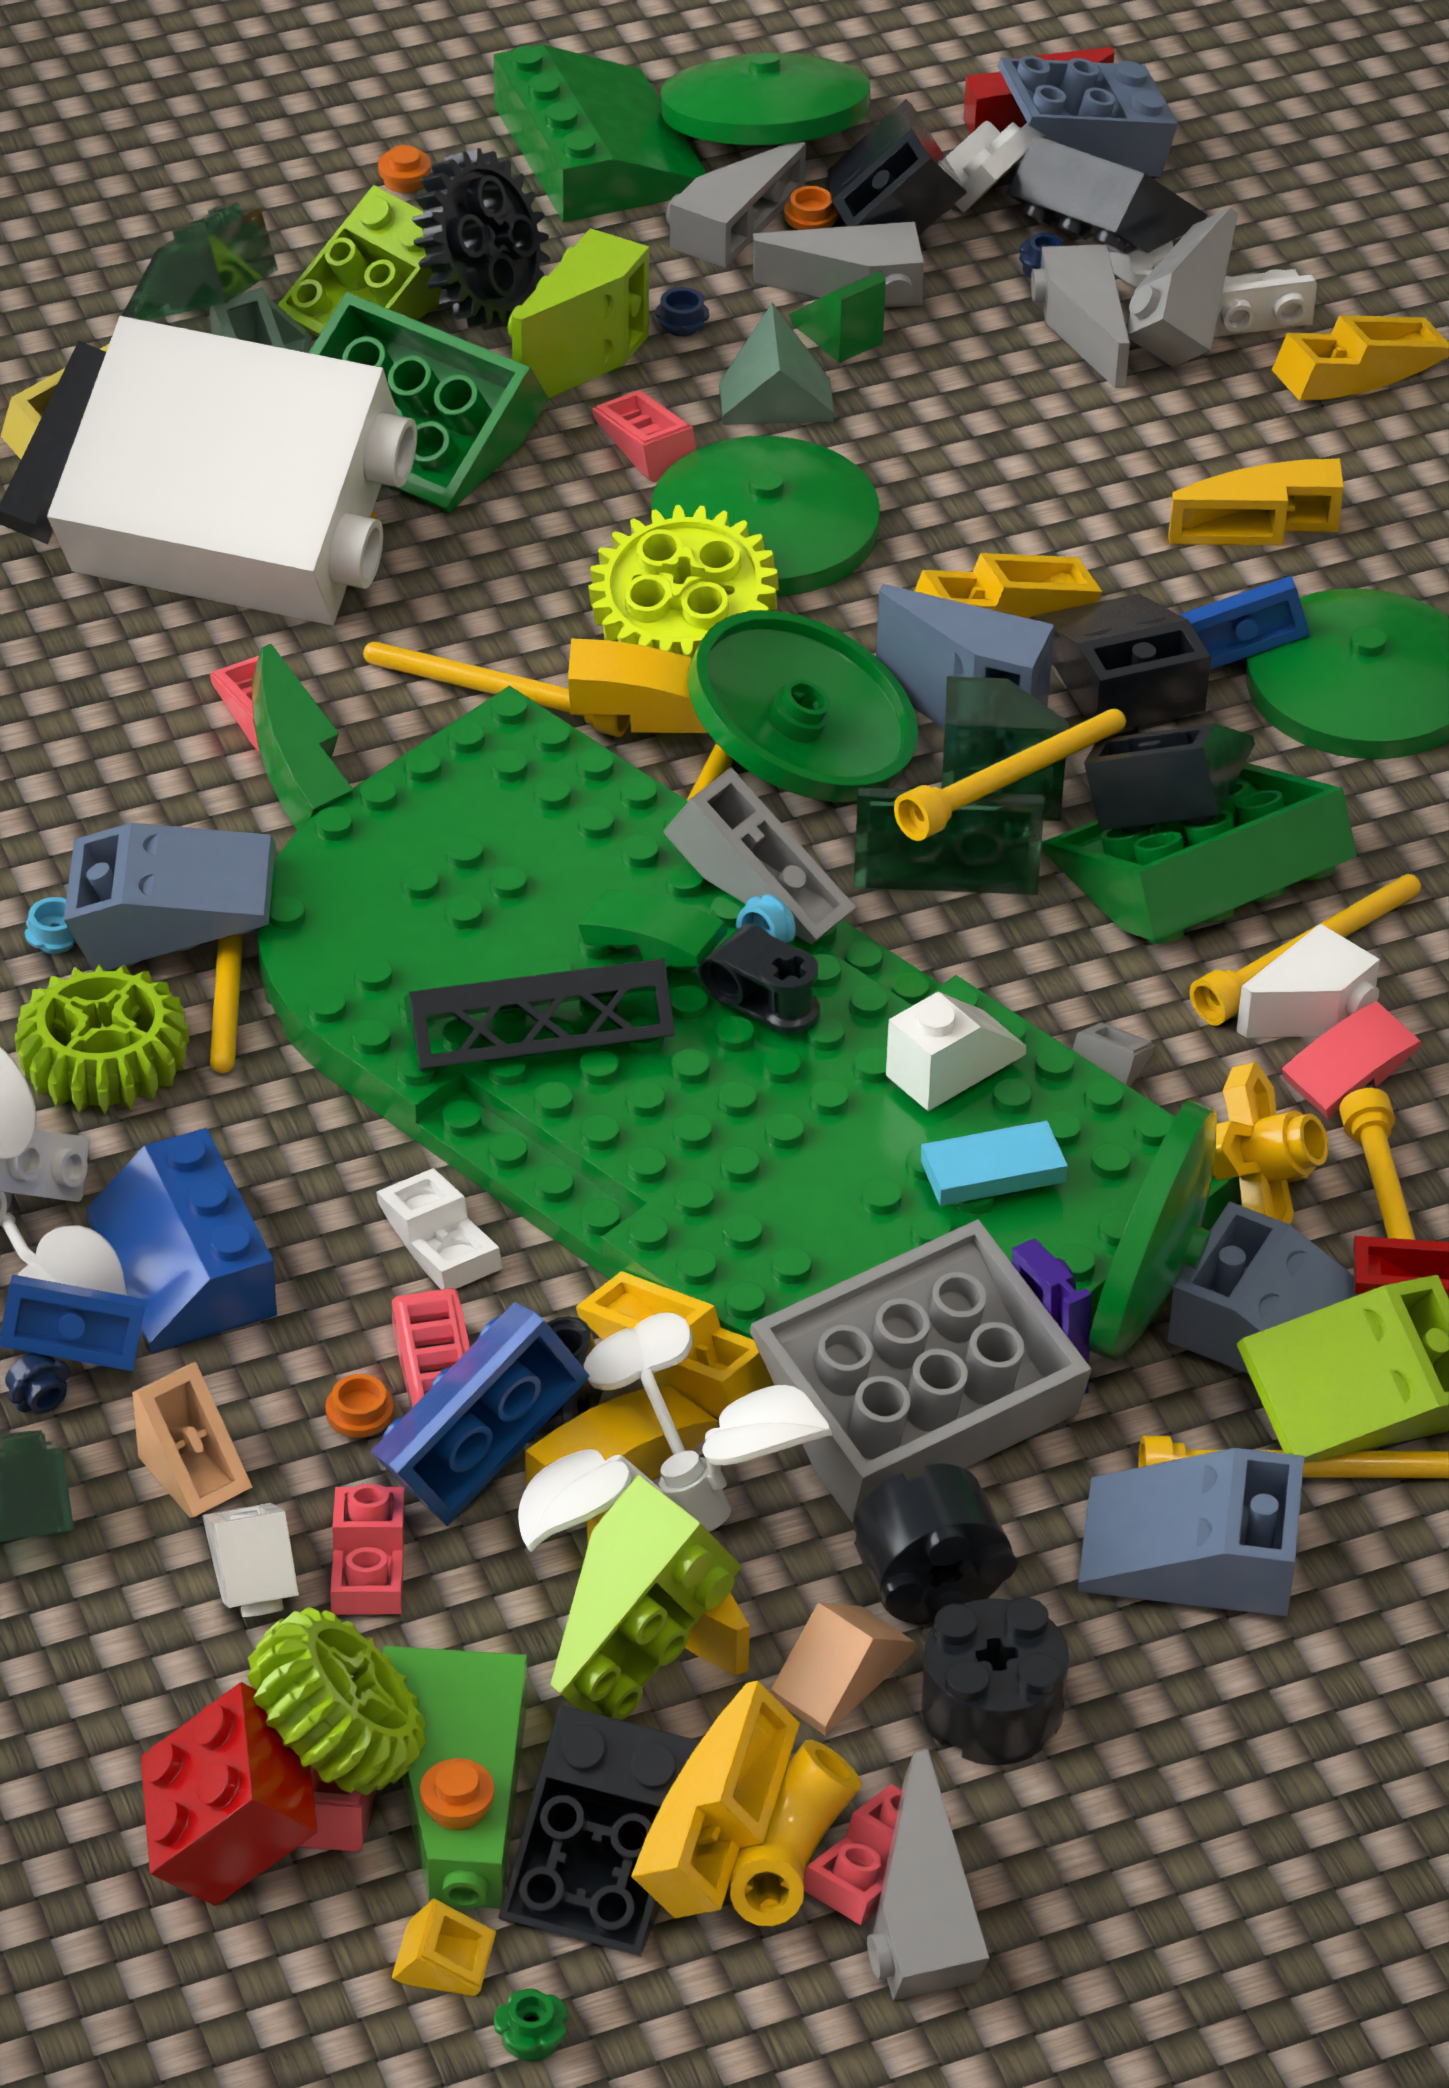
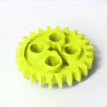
M676 505L673 517L666 520L658 510H652V524L647 526L635 518L631 519L632 535L628 536L614 531L612 533L614 549L600 547L598 550L600 565H593L590 568L592 584L588 585L594 622L596 625L603 626L605 640L614 641L618 639V642L649 646L693 658L705 634L717 622L737 613L777 610L778 606L776 591L779 590L778 573L774 567L772 550H764L763 536L756 534L749 537L748 523L745 520L736 523L730 528L728 512L724 510L713 520L707 519L705 506H699L693 517H685L681 505Z

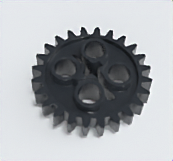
M481 148L444 156V161L431 165L433 175L422 178L421 181L427 193L415 196L416 202L424 210L422 215L412 217V221L422 228L423 236L413 240L414 245L425 248L426 256L418 263L419 267H430L433 274L427 286L429 289L440 286L442 292L439 305L443 307L453 304V319L466 318L469 328L482 326L483 330L507 326L514 308L522 305L536 290V285H538L540 279L545 276L539 268L540 264L550 262V257L540 250V243L547 241L549 235L538 231L537 223L543 219L544 214L543 212L532 211L531 204L536 194L534 191L523 193L522 187L525 176L522 173L511 176V161L504 160L498 162L496 152L482 153Z

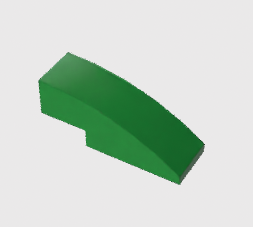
M269 644L261 648L252 680L255 730L258 747L268 778L283 810L298 831L320 810L351 795L353 788L331 760L339 733L274 646Z

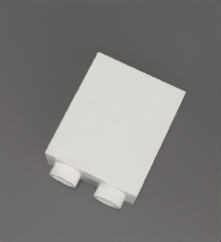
M119 316L47 518L73 572L334 626L347 585L366 589L374 580L382 553L383 527L379 519L370 517L381 484L400 488L408 479L416 452V422L412 418L398 416L384 370L381 367Z

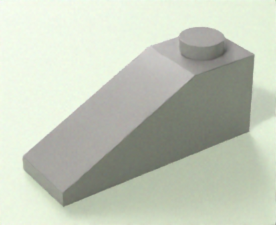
M787 143L698 176L680 194H676L668 205L666 222L670 225V248L726 268L753 240V233H760L784 209L785 204L790 200L791 193L805 186L806 143Z
M1232 208L1194 224L1135 289L1134 295L1131 298L1129 304L1130 315L1127 325L1129 339L1172 367L1211 351L1238 212Z
M915 222L753 233L754 283L821 298L839 288L882 271L886 280L885 308L921 306L923 304L924 261Z
M1107 244L1042 247L1041 269H1032L1031 273L1033 302L1042 303L1046 324L1113 387L1125 388L1130 342Z
M732 767L693 796L663 831L667 838L704 879L744 904L754 896L762 898L765 894L774 895L782 900L793 914L795 935L811 945L856 908Z
M928 1749L913 1753L904 1777L873 1930L874 1934L867 1936V1949L873 1973L878 1980L887 1978L893 2001L979 1982L989 1960L988 1951Z

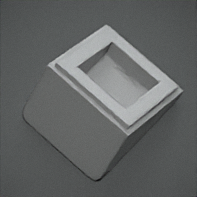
M1101 1022L1077 1033L1072 1050L1130 1087L1153 1055L1156 1045L1152 1044L1153 1042Z

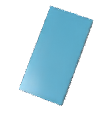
M1047 1120L921 1144V1163L940 1206L1064 1183L1067 1179V1163Z

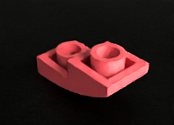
M1375 1001L1333 1026L1296 1055L1282 1068L1283 1078L1325 1118L1329 1119L1339 1110L1340 1103L1348 1094L1364 1088L1369 1082L1375 1088L1379 1086L1412 1056L1422 1044L1411 1031L1379 1002Z
M371 1483L355 1487H335L332 1526L333 1559L330 1588L331 1612L335 1615L402 1614L405 1487H383Z
M892 1784L854 1811L846 1836L807 1865L805 1870L804 1892L859 1925H862L878 1910L902 1792L901 1789Z

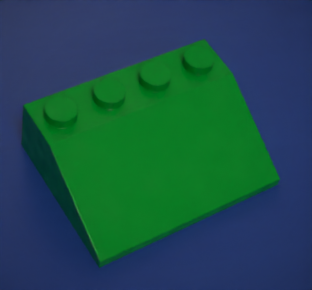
M547 45L520 46L512 51L493 54L494 107L563 222L670 201L676 194H680L698 176L707 173L683 134L671 128L663 120L661 99L640 68Z
M345 292L309 352L310 354L383 368L398 416L414 419L417 427L416 452L407 481L400 488L389 485L384 486L447 513L453 511L522 445L549 399L529 366L348 292Z
M1245 763L1219 815L1203 824L1185 826L1177 820L1157 823L1154 827L1139 833H1124L1121 831V828L1100 831L1097 819L1042 842L1044 853L1122 931L1146 938L1152 944H1163L1178 940L1184 936V929L1200 922L1211 923L1228 919L1235 914L1236 907L1250 901H1268L1278 898L1286 892V886L1298 881L1318 880L1328 877L1336 871V865L1357 857L1343 788L1250 763Z

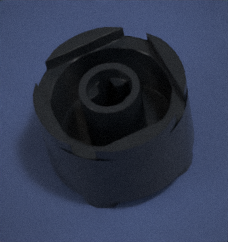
M943 1463L926 1465L925 1468L929 1475L910 1481L906 1480L903 1472L891 1477L876 1487L863 1500L854 1515L853 1528L856 1533V1542L854 1543L858 1555L882 1605L890 1615L901 1621L915 1624H935L936 1614L946 1605L964 1604L974 1600L988 1599L1002 1582L1010 1578L1016 1571L1018 1563L1012 1552L1011 1544L977 1478L970 1471L960 1466Z
M1026 1597L1015 1600L980 1599L964 1604L946 1605L935 1616V1624L930 1630L925 1644L921 1700L922 1717L931 1736L941 1745H943V1739H945L950 1744L962 1749V1758L984 1765H1007L1027 1760L1040 1752L1043 1742L1054 1731L1056 1735L1062 1725L1069 1652L1062 1632L1048 1618V1610L1040 1601Z

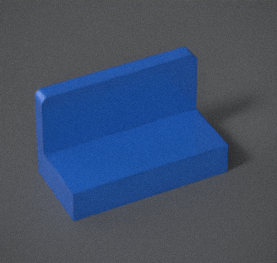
M1291 576L1179 614L1190 622L1210 654V670L1310 635L1297 587Z
M12 1274L0 1334V1347L133 1371L147 1299Z

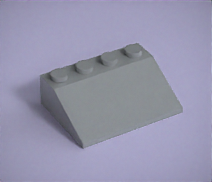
M979 1219L752 1323L750 1327V1333L774 1385L794 1386L803 1391L828 1422L832 1436L819 1438L802 1445L815 1472L852 1523L854 1515L863 1500L876 1487L891 1477L903 1472L906 1480L910 1481L929 1475L925 1466L938 1463L952 1464L965 1469L1077 1415L1091 1373V1367Z

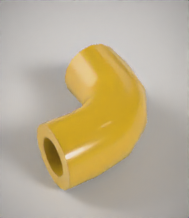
M805 1740L788 1761L764 1843L743 1847L739 1850L730 1879V1898L735 1911L744 1920L757 1926H775L787 1922L798 1912L803 1902L805 1870L813 1853L827 1830L861 1789L862 1783L855 1770L844 1758L820 1742Z

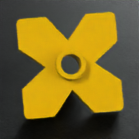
M1257 1062L1232 1067L1223 1089L1229 1121L1217 1124L1213 1175L1218 1181L1239 1177L1243 1207L1290 1225L1294 1216V1210L1288 1183L1308 1179L1309 1174L1314 1171L1316 1166L1324 1164L1329 1148L1325 1128L1319 1118L1313 1114L1304 1115L1296 1110L1277 1114L1274 1086Z

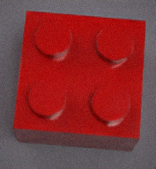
M243 1682L238 1683L216 1701L207 1705L201 1712L162 1741L157 1742L141 1756L150 1874L214 1906H217L318 1833L311 1766H302L300 1756L291 1747H283L284 1739L276 1729L267 1726L266 1720L268 1715L266 1711L256 1705L253 1697L257 1691Z

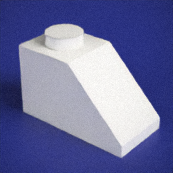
M1319 924L1241 987L1236 1032L1246 1038L1320 1037L1348 1016L1378 1000L1379 989L1376 987L1380 959L1324 925Z
M936 992L890 1018L888 1023L886 1076L927 1111L1026 1055V1045L987 1012L941 992Z
M272 1503L203 1515L204 1527L222 1603L228 1608L240 1606L242 1617H252L284 1610L282 1598L299 1595L284 1510Z

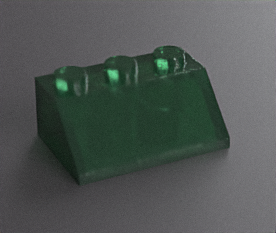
M240 202L221 205L208 210L207 215L190 220V225L173 230L174 239L156 249L122 316L149 321L226 303L278 271L261 207L242 210Z
M858 787L854 864L855 888L1038 895L1045 795L991 793L953 811L951 818L947 821L942 831L924 840L915 841L903 833L894 813V804L897 797L909 791L908 789Z

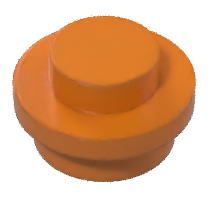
M410 145L395 146L381 155L378 160V173L384 179L385 186L399 193H410L423 187L422 178L429 176L431 172L429 156Z
M804 186L794 190L790 195V200L784 207L786 222L797 230L830 228L837 221L838 210L831 200V193L818 186Z
M368 1374L348 1375L334 1385L332 1392L327 1397L325 1404L326 1418L329 1425L342 1435L355 1438L373 1436L383 1431L391 1423L394 1415L393 1398L378 1378Z
M453 1758L441 1761L433 1765L421 1780L420 1799L422 1806L431 1818L444 1828L452 1830L470 1828L482 1820L493 1803V1778L485 1767L469 1759Z

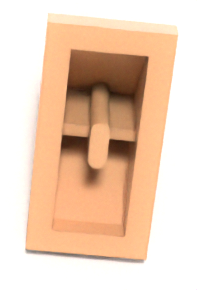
M196 1362L190 1363L132 1392L138 1457L189 1518L196 1517L253 1487Z
M818 1602L774 1682L771 1694L792 1714L826 1735L915 1652L916 1642L862 1606Z

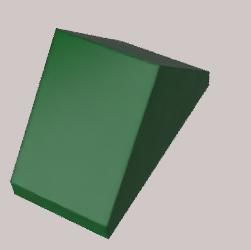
M879 271L839 288L788 315L796 328L840 363L883 344L886 280L882 271Z

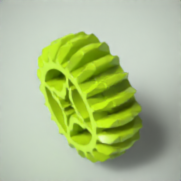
M99 963L95 971L83 973L76 967H73L71 977L68 979L51 976L47 989H33L29 1003L21 1006L17 1032L15 1033V1046L19 1056L20 1068L24 1072L25 1079L31 1080L36 1093L49 1094L55 1106L73 1101L79 1113L89 1105L100 1106L104 1114H106L110 1105L122 1103L131 1110L137 1097L155 1100L158 1087H172L176 1072L184 1070L187 1044L189 1043L188 1023H185V1013L180 1003V997L173 996L167 982L154 983L149 971H142L133 976L129 973L125 964L116 971H105Z
M307 1607L301 1612L294 1611L285 1620L279 1619L264 1633L265 1637L255 1646V1651L248 1657L251 1671L247 1677L250 1685L257 1691L253 1697L256 1705L264 1709L268 1715L266 1720L267 1726L278 1731L284 1739L283 1747H291L300 1756L302 1766L310 1765L315 1768L321 1780L326 1783L335 1780L340 1789L348 1793L356 1790L367 1796L376 1789L381 1791L390 1782L395 1783L411 1769L410 1764L420 1756V1750L427 1744L423 1731L427 1726L424 1716L416 1709L420 1705L418 1697L409 1692L405 1685L407 1677L396 1671L390 1663L391 1656L383 1655L375 1647L373 1637H363L357 1632L354 1623L348 1620L341 1623L337 1616L330 1611L325 1610L320 1613L311 1607Z

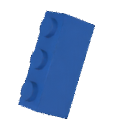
M207 1128L144 1145L86 1208V1218L91 1229L101 1234L118 1255L124 1273L128 1296L147 1299L141 1335L150 1353L277 1316L274 1260Z
M514 1302L501 1316L492 1319L482 1329L478 1340L453 1366L444 1369L438 1374L430 1390L405 1416L396 1419L390 1424L382 1440L371 1450V1453L399 1483L448 1526L588 1380L590 1375L542 1317L536 1312Z

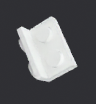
M989 121L981 124L946 156L949 164L967 190V193L955 205L965 213L1024 158L1034 135L1042 138L1045 135L1030 127L1028 123L1020 129L1012 122L1001 133Z
M1274 269L1265 273L1234 277L1225 276L1213 337L1313 325L1317 282L1314 276H1299L1295 269Z
M35 1129L30 1143L20 1155L11 1159H0V1192L65 1201H81L88 1167L87 1157L90 1137Z

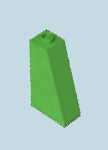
M384 1646L383 1655L391 1656L390 1663L396 1671L407 1677L405 1684L407 1689L418 1697L420 1705L416 1709L424 1716L427 1725L423 1729L427 1744L420 1750V1756L410 1764L411 1769L401 1777L428 1900L430 1902L434 1898L458 1909H475L478 1907L501 1909L505 1895L528 1702L527 1655ZM453 1758L469 1759L481 1764L491 1774L494 1782V1800L490 1809L476 1825L461 1830H452L437 1824L426 1812L420 1799V1783L424 1774L433 1765Z

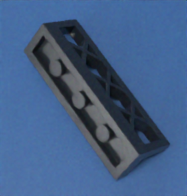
M78 341L0 502V525L45 544L49 543L54 531L47 515L105 358V351Z
M665 958L410 991L404 997L407 1023H412L418 1070L673 1037L675 1035ZM653 991L658 1024L633 1027L612 1010L625 994ZM613 996L606 1006L596 999ZM583 1000L600 1013L585 1034L570 1036L549 1020L560 1003ZM549 1005L543 1014L533 1007ZM520 1009L536 1021V1024L522 1042L512 1044L504 1043L485 1028L495 1013L503 1010ZM486 1013L479 1023L469 1016ZM456 1017L473 1030L458 1051L431 1054L427 1020ZM606 1018L620 1028L597 1032ZM542 1027L557 1037L532 1041ZM479 1035L493 1045L469 1049Z

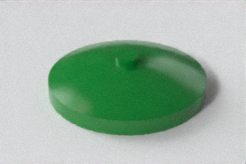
M751 53L707 61L676 73L661 88V111L663 120L667 125L687 136L726 144L775 145L818 139L856 125L867 116L871 108L870 81L862 71L837 60L795 53Z
M746 436L705 445L673 463L659 479L652 495L651 515L652 510L656 509L665 520L673 517L676 505H681L685 517H693L699 506H705L706 518L709 520H713L723 510L727 511L730 528L736 523L745 520L748 523L749 537L761 534L764 541V550H772L774 567L777 569L779 590L776 591L777 597L812 592L847 577L858 569L872 553L879 534V499L875 487L866 474L839 453L821 445L794 438Z
M1359 588L1327 590L1305 595L1299 598L1310 635L1247 657L1245 678L1247 689L1254 705L1275 728L1306 746L1344 757L1391 759L1419 754L1449 741V617L1421 601L1391 592Z
M758 610L737 613L717 622L708 630L690 662L687 681L689 696L693 708L706 731L732 759L754 775L776 787L817 800L831 802L860 801L877 796L891 788L898 781L913 757L918 741L917 719L910 699L900 682L869 650L844 633L821 622L779 611Z
M1189 1099L1183 1104L1169 1127L1140 1189L1110 1266L1089 1338V1349L1091 1352L1113 1361H1118L1142 1335L1162 1308L1185 1265L1194 1269L1198 1268L1211 1235V1231L1201 1228L1213 1178L1216 1155V1109Z

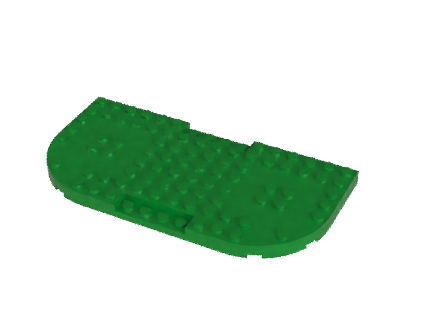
M510 685L353 787L351 795L320 810L293 835L279 853L274 862L269 925L258 927L260 977L265 999L268 1004L271 1003L274 1012L282 1022L283 1033L288 1041L307 1062L332 1082L609 1280L623 1271L715 1305L721 1328L753 1339L750 1333L752 1323L979 1219L1011 1263L1012 1248L1033 1238L1055 1258L1064 1260L1074 1275L1076 1291L1078 1292L1086 1288L1092 1294L1091 1325L1093 1324L1099 1299L1123 1231L1151 1164L1175 1116L959 976H953L942 985L843 920L812 945L796 935L792 941L788 942L789 945L810 953L818 963V980L813 985V995L820 1004V1016L815 1026L806 1032L798 1034L779 1033L732 1006L721 1004L705 990L699 978L698 967L690 970H676L673 967H666L675 1035L673 1037L418 1070L412 1023H407L404 997L410 991L643 961L638 945L618 949L612 945L584 944L578 922L606 889L627 890L666 897L715 916L725 922L728 931L715 949L737 931V916L746 905L704 879L663 833L665 828L688 802L686 799ZM653 991L625 994L612 1010L633 1027L658 1024ZM936 992H941L987 1012L1026 1045V1055L927 1111L886 1076L888 1023L890 1018ZM613 996L596 999L606 1006ZM583 1000L560 1003L549 1020L570 1036L580 1035L588 1031L600 1013ZM549 1005L534 1006L533 1008L543 1014ZM520 1009L497 1011L485 1028L504 1043L512 1044L522 1042L536 1024V1021ZM486 1013L469 1016L479 1023ZM456 1017L427 1020L431 1054L458 1051L473 1030ZM606 1018L597 1032L620 1028ZM542 1027L532 1041L557 1037ZM479 1035L469 1049L493 1045ZM1048 1121L1068 1166L1066 1182L944 1206L939 1205L921 1163V1144ZM1213 1175L1201 1228L1210 1230L1229 1201L1237 1205L1242 1204L1239 1177L1218 1181Z

